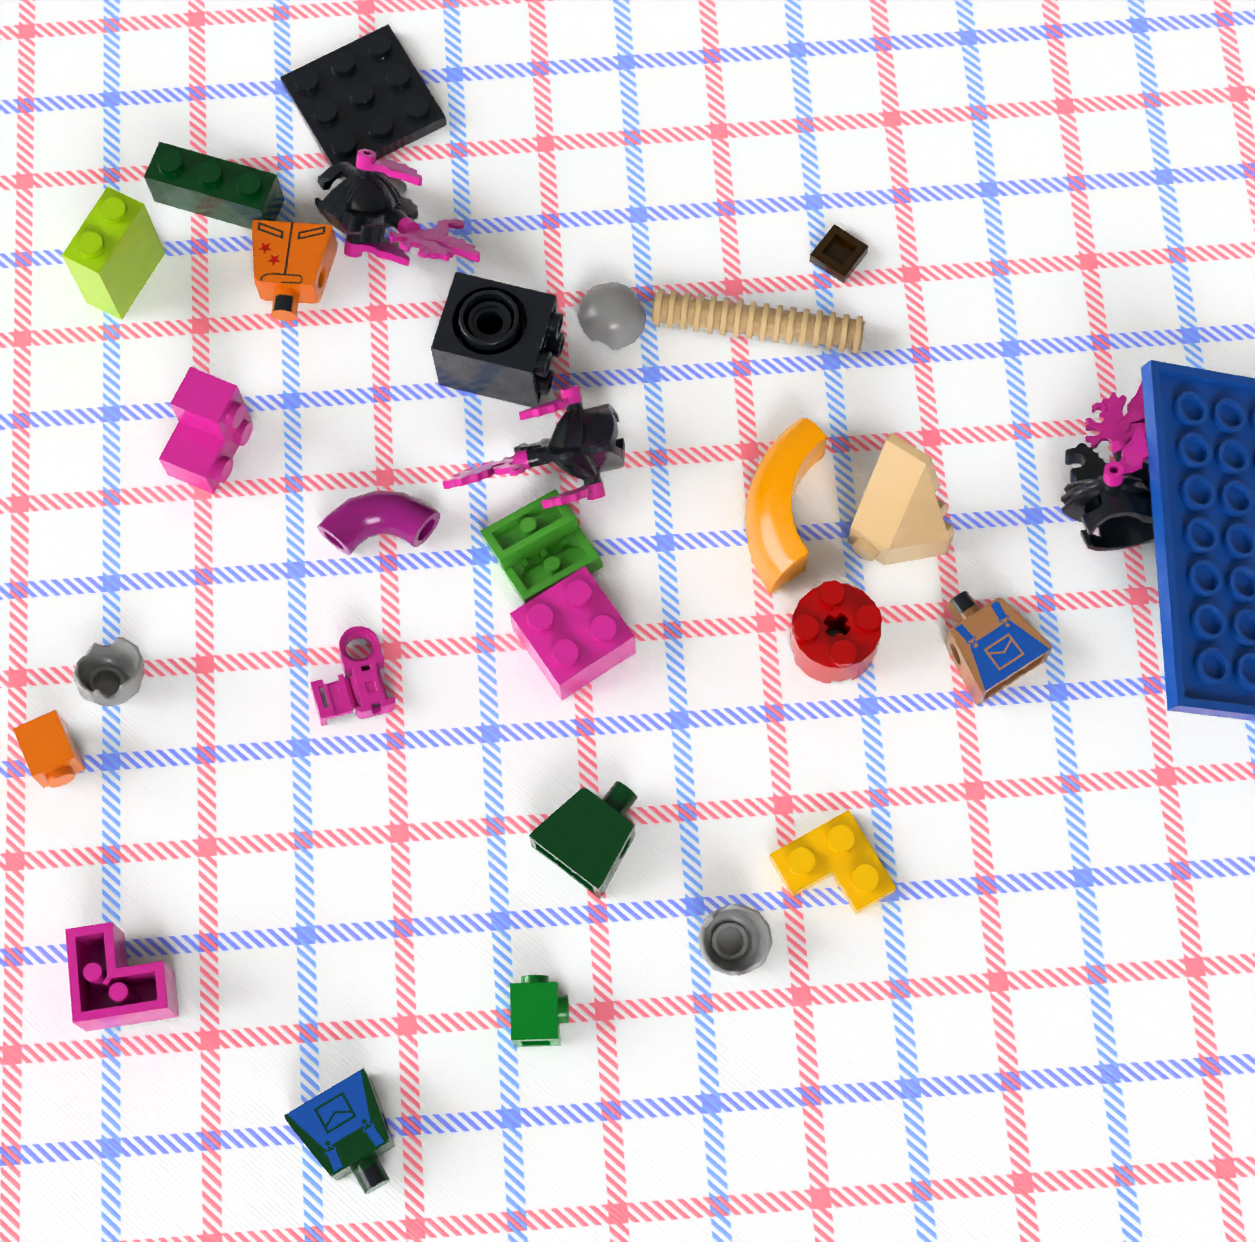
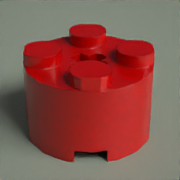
M836 580L823 582L819 587L811 589L799 600L792 615L790 647L796 665L808 677L825 684H831V681L859 678L870 668L878 650L882 627L880 609L863 590ZM828 630H838L843 634L837 633L834 637L828 635Z

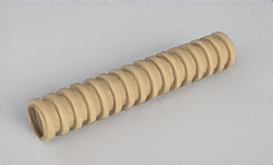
M661 288L655 293L652 309V322L656 327H660L661 323H665L667 328L670 329L674 325H680V330L693 327L694 332H699L700 328L706 329L707 334H712L713 330L719 331L721 336H725L726 332H731L733 337L738 338L739 334H745L746 339L750 340L752 336H759V341H765L766 337L772 338L773 343H778L779 339L786 340L785 343L787 345H791L792 341L799 342L801 347H804L805 343H811L812 348L816 349L818 345H825V350L839 347V352H844L845 348L852 349V354H858V350H861L865 324L863 316L859 315L856 319H850L849 314H844L843 318L836 317V312H831L830 316L823 315L822 310H817V314H812L810 309L804 308L803 312H797V308L793 306L790 307V310H783V305H777L776 309L770 308V303H764V306L761 307L757 306L756 301H751L750 305H746L744 300L738 299L737 303H732L731 299L727 297L724 298V301H717V296H711V299H704V294H698L697 298L691 297L690 292H685L684 296H680L678 291L672 290L671 294H666L665 290Z

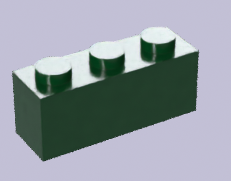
M160 141L144 175L154 202L248 229H252V220L276 221L285 200L277 174Z

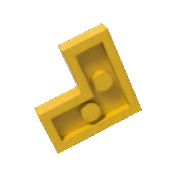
M849 810L769 855L771 863L792 897L832 875L855 914L891 895L897 889Z

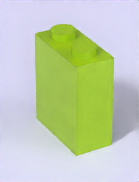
M107 186L63 252L62 257L86 303L122 320L165 255V250L145 204Z

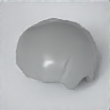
M618 282L593 286L580 301L577 313L579 324L586 336L592 342L600 341L612 350H619L635 343L645 329L646 314L637 295L630 287Z
M117 637L110 645H100L95 642L86 654L76 662L73 673L74 682L79 694L85 700L106 707L117 706L127 702L139 692L144 676V661L138 646L124 637Z
M739 904L723 906L710 913L704 919L698 935L700 952L704 960L714 971L729 976L744 975L761 967L766 962L773 944L770 925L760 912Z

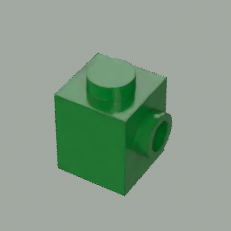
M525 975L521 977V983H510L511 1042L513 1047L561 1046L560 1024L569 1023L568 995H560L558 982H549V976Z

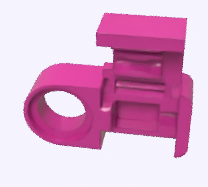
M363 626L349 628L342 634L339 640V657L344 675H338V681L324 684L322 679L310 682L321 726L328 725V719L354 713L353 708H356V716L359 719L389 713L395 709V697L388 699L380 669L384 668V657L378 637L372 630ZM354 639H364L370 643L372 651L366 658L355 659L346 651L348 643ZM320 688L324 689V693L328 703L327 708H325L322 694L319 690ZM379 704L378 707L372 708V705Z

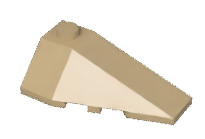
M893 433L885 441L851 524L848 543L852 545V549L857 555L867 561H874L875 559L884 566L945 555L951 546L955 533L953 525L943 519L948 511L946 503L938 500L935 494L940 484L931 457Z

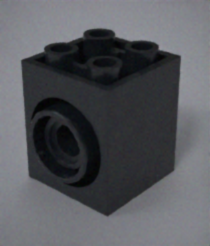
M455 272L431 346L439 385L531 408L538 406L541 395L548 396L554 371L549 369L553 356L558 358L561 356L565 342V333L561 332L563 313L558 312L556 295Z

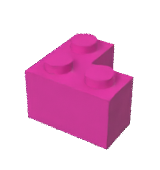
M190 367L170 403L179 422L162 451L159 460L168 476L214 494L219 483H224L230 476L233 468V457L239 446H244L248 442L253 430V423L237 385Z
M113 922L65 929L72 1023L88 1032L179 1017L175 971L164 961L128 966L125 933Z

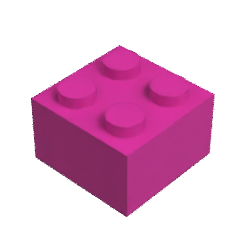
M585 566L510 613L513 632L561 701L636 653L635 635Z

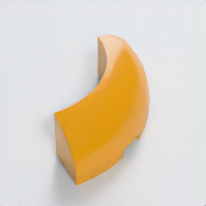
M804 417L799 418L790 425L768 449L756 469L747 497L745 520L748 549L753 565L770 594L804 572L807 565L809 551L797 533L793 521L791 500L797 486L807 471L824 457L827 436L815 423Z

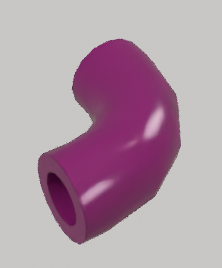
M372 491L347 499L329 513L318 524L317 529L328 542L346 555H351L368 538L380 534L397 536L415 548L419 547L430 537L439 523L441 514L429 504L404 492Z

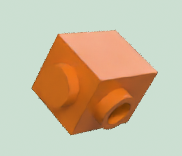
M56 710L13 728L31 776L43 788L48 786L55 788L66 785L74 780L75 774L86 770L69 727Z

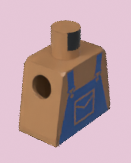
M963 591L952 598L945 606L958 623L948 631L945 645L972 700L977 706L1046 662L1053 648L1037 630L1002 598H997L980 609L968 591Z

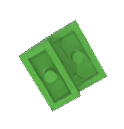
M556 489L480 531L488 548L523 604L584 566L590 574L603 567L601 557L579 528L577 518L567 504L543 509L541 501L559 495Z

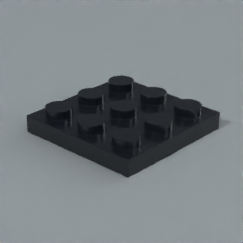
M389 24L280 77L284 90L330 167L340 162L356 161L357 151L360 149L374 151L376 153V160L447 125L444 113Z

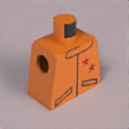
M252 220L254 281L260 299L273 301L271 310L273 318L280 321H293L297 317L298 303L316 304L321 301L338 248L333 226L328 224Z

